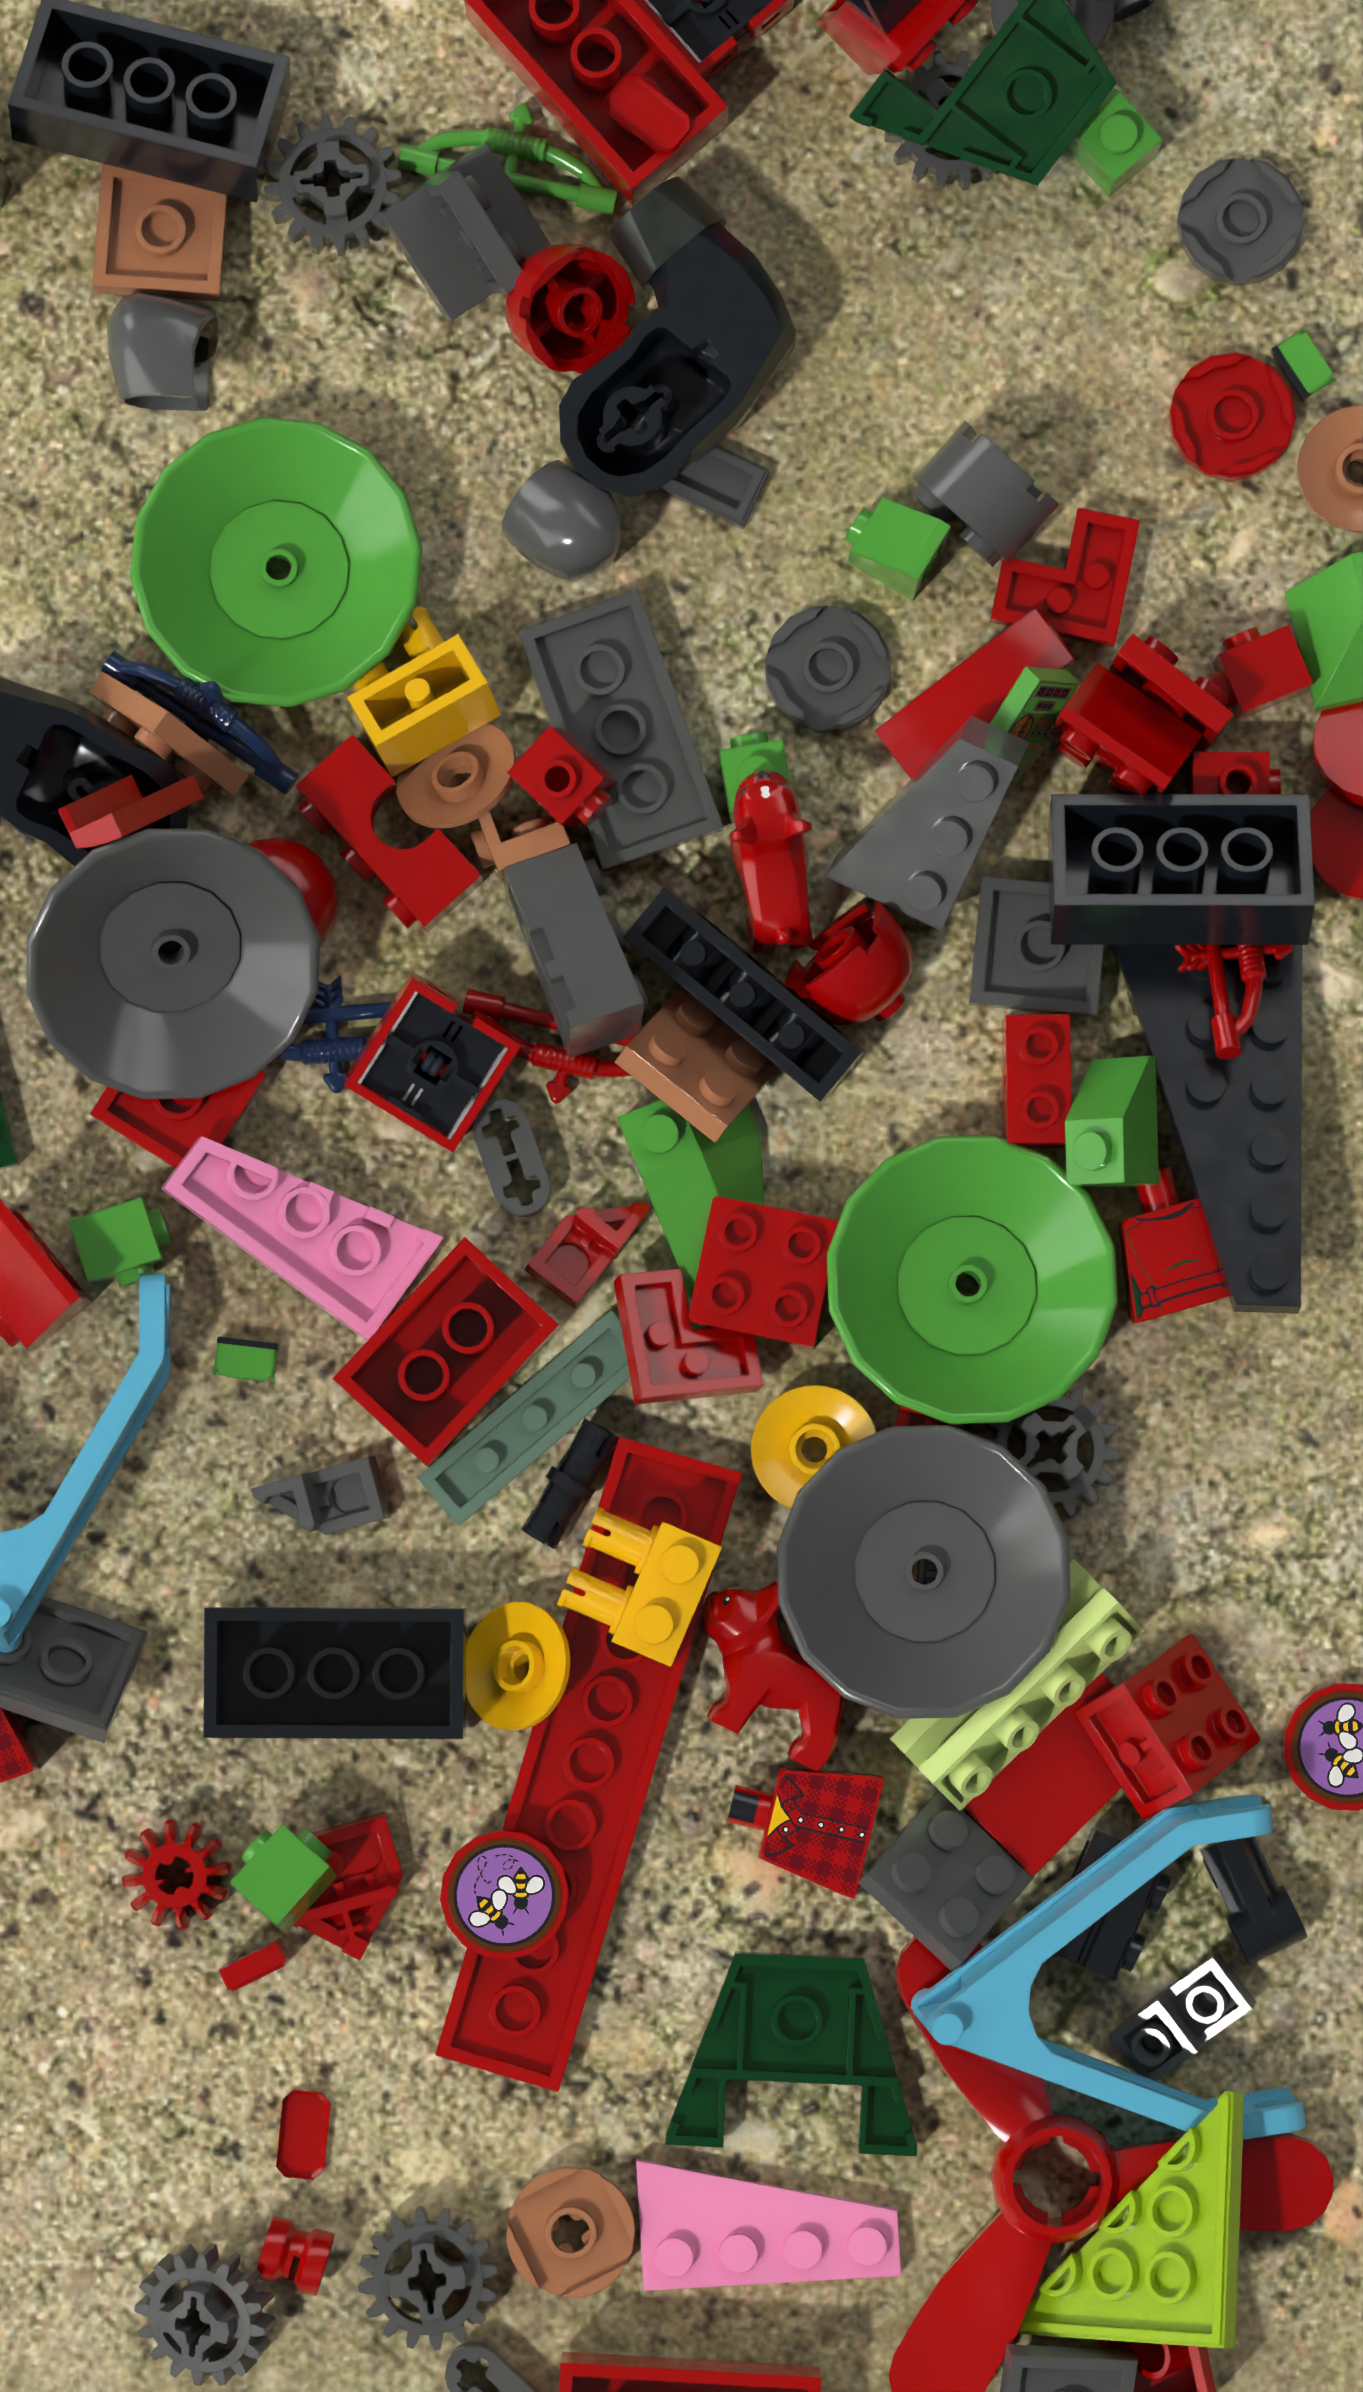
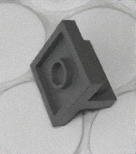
M487 143L480 144L378 213L446 321L455 320L493 293L508 294L513 291L517 277L522 272L520 265L528 257L551 245Z

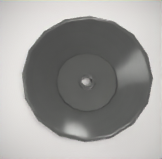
M145 829L93 849L50 888L27 938L26 993L47 1041L89 1080L140 1099H200L254 1078L295 1041L318 993L320 936L300 888L259 849L208 829ZM167 941H176L182 945L180 950L174 954H165L159 950L160 946Z
M951 1425L890 1426L838 1449L797 1492L777 1544L778 1604L801 1657L843 1698L897 1719L957 1718L1009 1695L1050 1652L1071 1598L1069 1538L1046 1486L1004 1446ZM921 1559H929L937 1567V1576L929 1584H921L913 1576V1567Z

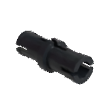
M584 1418L581 1423L582 1425L575 1435V1439L558 1467L553 1465L550 1467L545 1476L549 1479V1482L534 1510H532L528 1519L521 1527L522 1531L541 1543H546L553 1549L558 1547L567 1526L583 1500L590 1501L595 1492V1489L591 1488L619 1439L614 1433L597 1423L594 1424V1422L587 1418Z

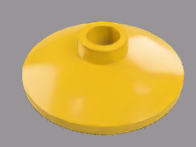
M811 1385L798 1387L777 1397L760 1415L751 1439L752 1465L759 1482L766 1492L777 1502L791 1509L797 1492L838 1449L877 1432L866 1410L848 1394L827 1386ZM817 1437L825 1443L827 1452L821 1461L810 1462L804 1458L802 1445L808 1438Z
M511 1602L490 1611L474 1628L466 1645V1697L474 1712L484 1722L493 1727L517 1731L537 1725L548 1717L558 1705L566 1689L570 1674L569 1644L558 1620L546 1609L526 1602ZM529 1662V1670L526 1675V1667Z

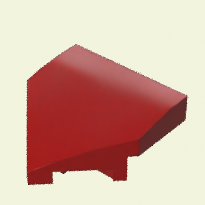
M130 775L58 809V812L76 849L88 848L126 836L203 799L204 796L194 775H191L143 798L133 776Z
M385 1811L312 1832L333 1853L326 1863L332 1868L337 1877L294 1924V1927L298 1928L300 1926L342 1948V1952L359 1961L367 1949L370 1939L391 1900L395 1898L399 1890V1883L403 1878V1870Z

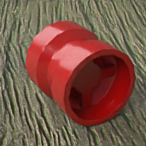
M273 2215L257 2265V2270L260 2272L258 2279L270 2283H275L280 2279L294 2283L298 2291L317 2296L335 2233L318 2228L311 2232L296 2229L292 2220Z

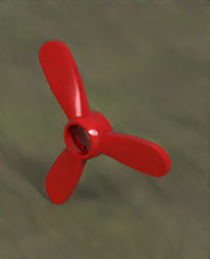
M915 1936L912 1937L900 1952L895 1971L899 1994L943 2071L1001 2140V2143L995 2150L990 2173L994 2199L1000 2211L973 2239L934 2286L893 2355L889 2371L891 2392H985L1005 2357L1006 2344H1012L1020 2330L1052 2244L1080 2240L1098 2229L1104 2218L1131 2190L1136 2191L1159 2167L1157 2162L1181 2137L1112 2148L1103 2133L1082 2117L1057 2111L1053 2112L1042 2078L958 2047L938 2043L912 2012L911 2000L919 1990L930 1989L952 1971ZM979 1943L964 1962L981 1950L983 1946ZM1292 2133L1243 2140L1239 2230L1291 2231L1309 2226L1324 2214L1333 2196L1334 2178L1327 2156L1311 2140ZM1061 2136L1063 2137L1064 2144L1076 2148L1084 2156L1090 2171L1098 2172L1096 2185L1089 2186L1085 2197L1075 2207L1061 2212V2217L1048 2218L1047 2211L1035 2207L1027 2199L1021 2184L1013 2183V2176L1015 2170L1022 2169L1026 2158L1037 2147L1050 2143V2137Z

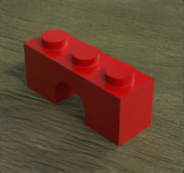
M353 734L295 785L299 794L305 799L297 806V809L321 835L332 828L348 846L340 853V856L364 882L374 875L385 886L390 894L382 902L407 929L417 921L428 933L483 883L482 875L439 828L421 844L409 849L392 848L384 844L376 836L374 831L375 815L383 802L396 792L397 784Z

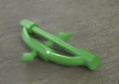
M521 103L509 114V120L514 122L512 132L489 126L485 130L448 131L431 137L417 147L402 144L400 149L398 169L434 176L436 172L442 171L456 161L440 157V150L463 146H479L480 144L487 143L493 153L507 156L504 171L516 190L577 202L576 207L614 215L618 190L604 187L590 166L569 152L550 144L548 139L524 135L526 125L534 123L530 107L526 103ZM519 158L541 164L549 161L576 175L582 182L579 187L516 173Z

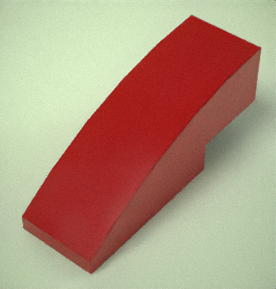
M1035 608L943 676L874 732L910 779H912L917 771L971 716L990 724L1026 666L1064 669L1076 659V656L1040 609Z

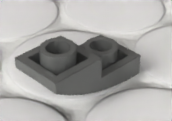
M1216 1951L1112 2030L1108 2036L1137 2074L1157 2081L1198 2052L1203 2043L1249 2012L1254 2007L1256 2000L1219 1952Z

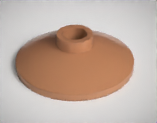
M1359 405L1345 407L1328 414L1310 430L1299 452L1297 476L1302 495L1317 516L1338 529L1363 533V484L1352 482L1347 475V467L1350 464H1363V406Z
M490 723L481 726L397 775L396 794L402 809L416 823L437 829L453 828L478 819L498 804L513 782V778L507 771L517 762L514 746L500 728Z

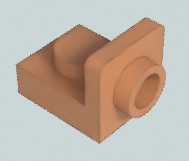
M490 811L478 818L481 829L470 833L482 868L495 865L500 881L504 880V867L570 845L564 826L558 822L548 825L546 818L534 819L513 828L510 831L513 839L501 843Z

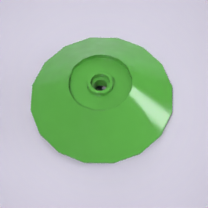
M261 417L206 434L163 469L136 518L130 579L146 631L182 675L199 684L207 681L217 682L223 697L232 702L293 707L344 692L390 655L417 605L423 548L407 494L370 449L318 422ZM277 559H284L291 565L289 575L282 580L272 579L268 575L270 563Z
M996 1135L937 1136L885 1159L847 1199L827 1251L829 1313L853 1364L896 1404L948 1424L1010 1422L1059 1400L1099 1357L1118 1305L1115 1245L1091 1194L1082 1186L1067 1185L1066 1171L1049 1155L1020 1144H1007V1139ZM961 1275L973 1277L978 1284L977 1293L973 1296L962 1295L956 1288L957 1277Z

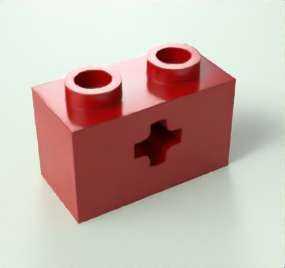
M1070 1014L1005 1015L1002 1020L1003 1138L1007 1139V1144H1020L1028 1148H1066L1065 1120L1071 1108Z

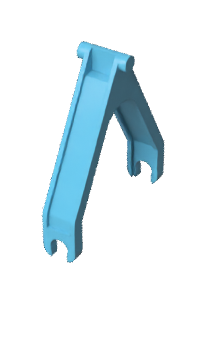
M167 1273L140 1274L139 1353L45 1513L23 1528L0 1532V1652H13L21 1644L24 1630L169 1381L171 1373L170 1284H167Z
M1239 1795L1175 1805L1161 1810L933 1987L919 1990L911 2000L912 2012L934 2039L942 2045L958 2047L1186 2132L1191 2127L1196 2128L1217 2106V2099L1219 2097L1203 2099L1038 2037L1029 2014L1030 1989L1043 1962L1192 1846L1254 1837L1272 1832L1271 1805H1262L1261 1796ZM1272 2088L1244 2093L1243 2140L1300 2130L1306 2126L1303 2101L1295 2102V2097L1291 2095L1290 2088Z

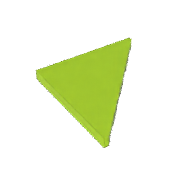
M1225 2091L1217 2099V2106L1196 2128L1191 2127L1157 2162L1159 2167L1136 2191L1131 2190L1104 2218L1098 2227L1099 2230L1077 2253H1071L1039 2287L1040 2292L1030 2302L1018 2334L1211 2348H1235L1244 2092Z

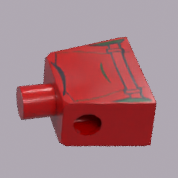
M1171 1167L1160 1169L1159 1185L1136 1186L1144 1214L1122 1220L1118 1223L1128 1316L1131 1325L1229 1297L1209 1240L1211 1235L1199 1200L1193 1199L1181 1203Z

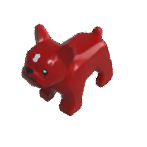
M761 770L749 774L741 781L737 789L733 809L736 829L729 834L732 860L735 862L736 870L740 876L748 908L749 918L746 919V928L750 950L755 953L775 952V947L782 944H791L793 950L809 946L813 943L807 885L809 857L805 833L812 831V823L801 819L797 795L786 778L775 771Z
M773 1581L768 1586L759 1590L736 1587L726 1588L722 1591H713L705 1598L702 1607L701 1624L708 1636L717 1643L723 1656L722 1662L726 1690L724 1698L719 1703L712 1705L707 1717H709L710 1721L739 1734L749 1717L759 1706L772 1709L797 1710L802 1727V1736L792 1742L787 1755L791 1756L792 1760L818 1772L831 1757L838 1743L839 1723L847 1699L843 1698L801 1657L797 1650L793 1649L784 1640L780 1627L778 1582Z

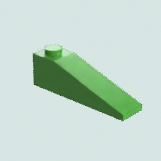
M660 1099L621 1115L617 1119L678 1269L681 1268L683 1281L692 1300L713 1198L721 1196L765 1205L760 1131L748 1105L714 1143ZM702 1325L703 1329H707V1328H717V1327ZM755 1335V1341L763 1338Z

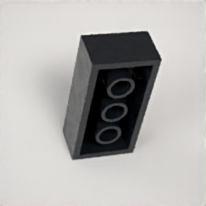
M41 0L8 103L11 138L13 141L257 203L267 171L266 164L271 158L290 95V57L70 0Z
M1051 794L1048 825L1050 945H1308L1315 907L1309 795L1145 794L1143 796L1142 794Z
M204 1608L203 1738L463 1739L466 1736V1608Z

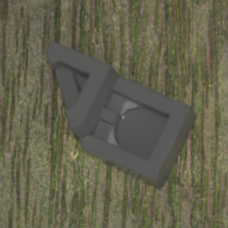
M375 1456L365 1457L251 1488L254 1499L263 1504L268 1503L296 1520V1524L309 1532L318 1530L327 1535L391 1517Z

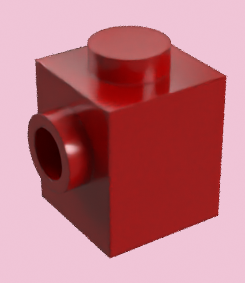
M1289 625L1263 636H1260L1257 627H1254L1222 641L1225 651L1219 653L1212 663L1216 672L1208 675V680L1222 690L1229 698L1225 707L1227 709L1231 707L1236 721L1307 693L1313 685Z
M551 725L507 771L560 825L576 828L580 822L588 826L600 817L612 802V797L607 793L618 782L564 729Z
M1193 751L1187 760V794H1281L1280 769H1270V752Z

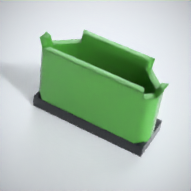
M1303 328L1287 340L1273 347L1270 351L1302 402L1328 384L1337 381L1335 378L1330 379L1333 372L1307 332L1302 334Z
M218 1337L212 1375H216L218 1371V1375L226 1376L227 1378L264 1382L268 1381L269 1377H271L272 1382H275L279 1344Z

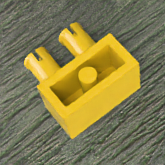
M416 607L411 614L417 628L413 629L409 622H407L399 636V640L411 661L390 673L383 661H381L353 684L356 692L347 697L363 731L391 777L502 715L488 682L459 634L444 641L433 623L429 611L425 607Z
M598 1507L591 1523L609 1530L611 1535L605 1536L588 1529L582 1545L587 1548H594L636 1566L634 1573L639 1575L635 1587L628 1585L627 1589L624 1590L579 1571V1568L573 1566L566 1583L584 1590L585 1595L581 1596L563 1589L557 1605L567 1607L611 1626L608 1631L614 1635L611 1642L671 1667L722 1547L665 1522H662L660 1527L654 1525L652 1531Z

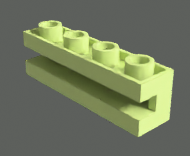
M1075 1559L1070 1562L1071 1598L1051 1650L1009 1695L957 1718L909 1719L890 1738L959 1811L974 1797L982 1794L989 1787L992 1779L1020 1752L1028 1749L1035 1742L1038 1734L1066 1707L1075 1703L1081 1697L1085 1688L1112 1662L1121 1658L1127 1652L1131 1643L1144 1632L1122 1605L1105 1588H1102Z

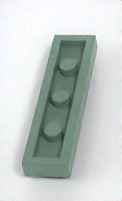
M611 1310L417 1477L459 1527L630 1379L621 1322Z

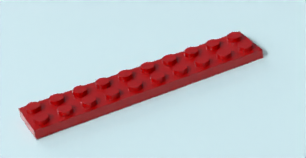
M619 1437L598 1507L652 1531L654 1525L660 1527L662 1522H665L721 1546L742 1473ZM593 1524L591 1530L605 1536L611 1535L609 1530ZM586 1547L579 1571L624 1590L627 1589L628 1585L635 1587L639 1577L638 1574L634 1573L636 1566L594 1548ZM713 1570L671 1667L611 1642L614 1636L608 1632L611 1626L568 1608L562 1627L570 1649L568 1683L555 1709L543 1721L532 1727L502 1830L526 1833L547 1844L563 1864L569 1886L566 1916L554 1938L530 1955L512 1960L483 1957L469 1948L466 1949L435 2053L436 2056L559 2092ZM574 1586V1593L581 1596L585 1595L584 1590Z

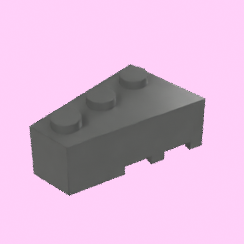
M971 716L917 771L916 775L877 812L876 816L838 852L825 877L941 931L1027 750L1029 742Z
M577 843L504 867L505 889L568 1058L570 1059L636 1036L641 1031L643 1013L649 1011V1005L638 975H632L624 953H627V946L620 925L615 916L608 918L599 897L605 894V888L595 860L591 858L584 861Z

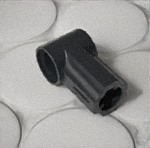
M1255 1837L1210 1843L1199 1849L1206 1869L1228 1912L1224 1913L1227 1923L1249 1966L1308 1938L1303 1923L1288 1893L1283 1886L1278 1887Z

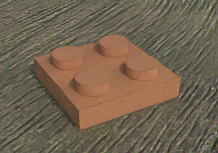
M102 164L92 281L94 293L127 296L137 292H145L177 299L221 302L229 195Z
M681 988L630 1041L615 1061L623 1070L714 1143L760 1093L779 1069L777 1065L747 1040L716 1017L703 1003L695 1000Z

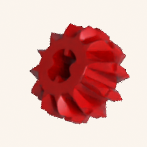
M169 1819L164 1823L166 1844H163L156 1832L151 1828H147L141 1832L140 1836L151 1854L149 1855L139 1849L132 1848L127 1850L125 1854L127 1861L143 1867V1871L124 1875L122 1877V1885L124 1887H134L143 1884L146 1891L131 1902V1907L138 1911L143 1909L151 1900L156 1902L158 1905L151 1917V1923L155 1926H161L167 1918L169 1909L174 1908L177 1928L180 1930L187 1929L190 1925L188 1907L190 1904L199 1917L203 1920H208L214 1915V1912L203 1894L205 1893L220 1900L226 1899L229 1894V1889L222 1884L211 1881V1876L230 1873L232 1871V1863L229 1861L210 1863L208 1856L219 1851L223 1846V1842L219 1837L210 1840L202 1849L196 1845L203 1831L201 1823H192L187 1831L185 1840H180L177 1820ZM180 1857L190 1864V1867L185 1869V1872L193 1871L192 1884L183 1883L176 1890H172L165 1885L164 1881L169 1879V1876L161 1877L162 1864L171 1865Z

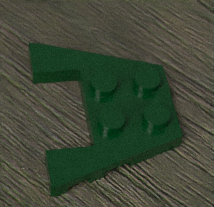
M1017 0L1019 4L939 108L934 107L885 68L850 113L849 117L856 123L901 136L902 139L961 157L960 159L1038 186L1117 84V80L1064 0Z
M735 1951L668 2125L665 2145L723 2148L727 2080L859 2085L861 2086L858 2153L917 2156L916 2140L864 1958Z

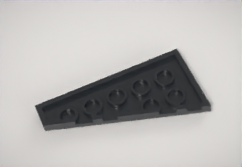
M1111 945L1115 960L1119 962L1128 988L1127 996L1133 1014L1137 1015L1148 1048L1147 1055L1156 1057V1082L1177 1144L1181 1146L1190 1173L1189 1180L1195 1198L1199 1200L1211 1235L1209 1240L1233 1311L1298 1314L1301 1308L1302 945H1294L1293 951L1281 960H1276L1274 954L1263 955L1267 977L1263 980L1258 1014L1253 1025L1240 1038L1241 1054L1231 1059L1218 1058L1215 1052L1211 1019L1215 1016L1208 965L1203 970H1197L1196 968L1194 971L1178 972L1184 957L1174 948L1176 945ZM1221 945V948L1237 947V946H1236V945ZM1239 958L1224 959L1230 1010L1238 1018L1241 1014L1245 996V983L1241 979Z

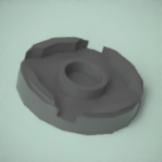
M1235 158L1219 160L1199 172L1182 196L1176 221L1180 246L1192 265L1214 281L1235 286L1263 282L1281 271L1297 250L1303 230L1301 197L1289 178L1268 162L1252 158L1251 160H1234Z
M811 606L789 617L773 635L765 658L766 687L776 708L795 725L818 733L842 732L866 721L882 703L890 681L889 650L878 628L859 612L836 606Z

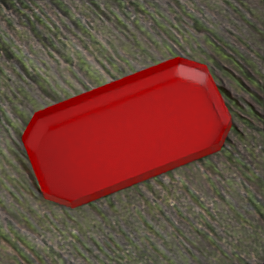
M637 74L622 75L604 97L606 113L658 154L673 152L690 131L688 114Z
M293 2090L282 2100L276 2167L284 2177L314 2180L324 2172L331 2102L322 2092Z

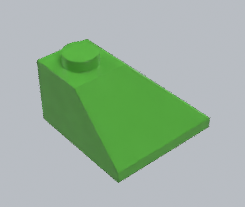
M1362 551L1346 556L1285 592V601L1297 646L1313 681L1309 691L1315 712L1363 702Z

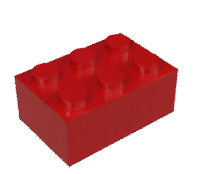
M464 1237L332 1379L425 1466L430 1467L560 1329V1325Z

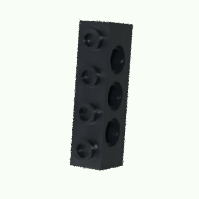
M664 887L623 936L819 1102L825 1101L866 1052L834 1024L825 1021L787 988L784 982L671 888Z

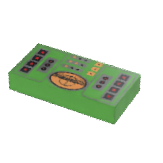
M1026 666L990 723L1029 742L1011 784L1019 782L1054 726L1058 715L1080 684L1066 669Z

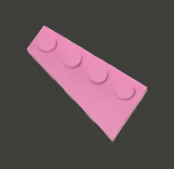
M202 1136L198 1137L161 1188L365 1341H368L378 1330L444 1239L440 1235L410 1225L385 1212L362 1205L338 1195L332 1190L313 1182L302 1180L278 1170L277 1167Z
M636 2158L643 2291L901 2276L897 2208L821 2193L813 2194L782 2188L779 2185L720 2176L716 2173L696 2169L688 2170Z

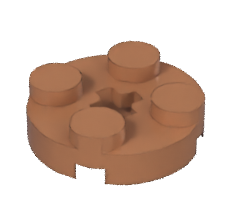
M573 2166L552 2168L531 2179L522 2188L510 2208L506 2234L509 2255L520 2275L536 2288H541L550 2294L561 2295L560 2297L574 2299L587 2297L607 2288L623 2271L633 2248L635 2233L634 2215L629 2201L622 2190L612 2180L601 2175L594 2168ZM569 2214L574 2221L584 2219L587 2222L589 2229L582 2233L583 2246L573 2249L568 2241L556 2243L553 2233L560 2229L559 2217Z

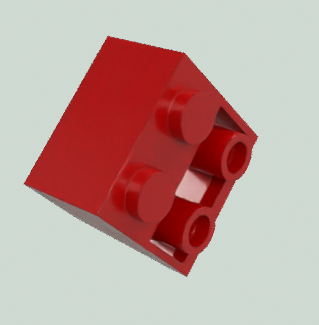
M835 0L815 22L867 75L881 74L885 68L892 74L902 72L904 68L912 72L923 64L936 49L937 44L932 38L947 21L952 25L960 22L976 6L979 0H921L887 34L844 0Z
M1098 662L1062 709L1050 732L1051 735L1059 740L1055 746L1056 750L1068 760L1084 769H1087L1091 762L1112 776L1107 784L1118 794H1142L1143 796L1145 794H1162L1202 737L1201 733Z

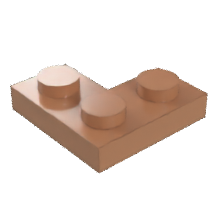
M102 672L88 691L89 694L107 707V710L101 717L128 738L132 740L135 738L143 746L164 760L170 752L181 760L175 770L184 778L194 775L201 790L206 792L213 783L235 796L248 778V774L169 711L106 673Z

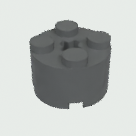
M964 421L913 478L919 486L912 494L936 518L948 524L955 517L962 523L966 529L959 536L976 554L991 567H994L1001 558L1009 563L1060 505L1048 493L1038 502L1036 499L1042 492L1033 485L1035 480L983 434H980L972 443L971 440L977 434L973 427Z

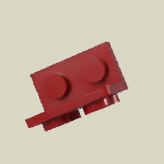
M721 1196L714 1197L711 1203L691 1300L689 1320L697 1324L785 1341L789 1345L814 1350L828 1283L827 1251L839 1221Z
M1193 1634L1183 1637L1131 1677L1088 1700L1073 1711L1142 1820L1194 1794L1260 1741V1737L1247 1714L1240 1707L1215 1668L1213 1661Z

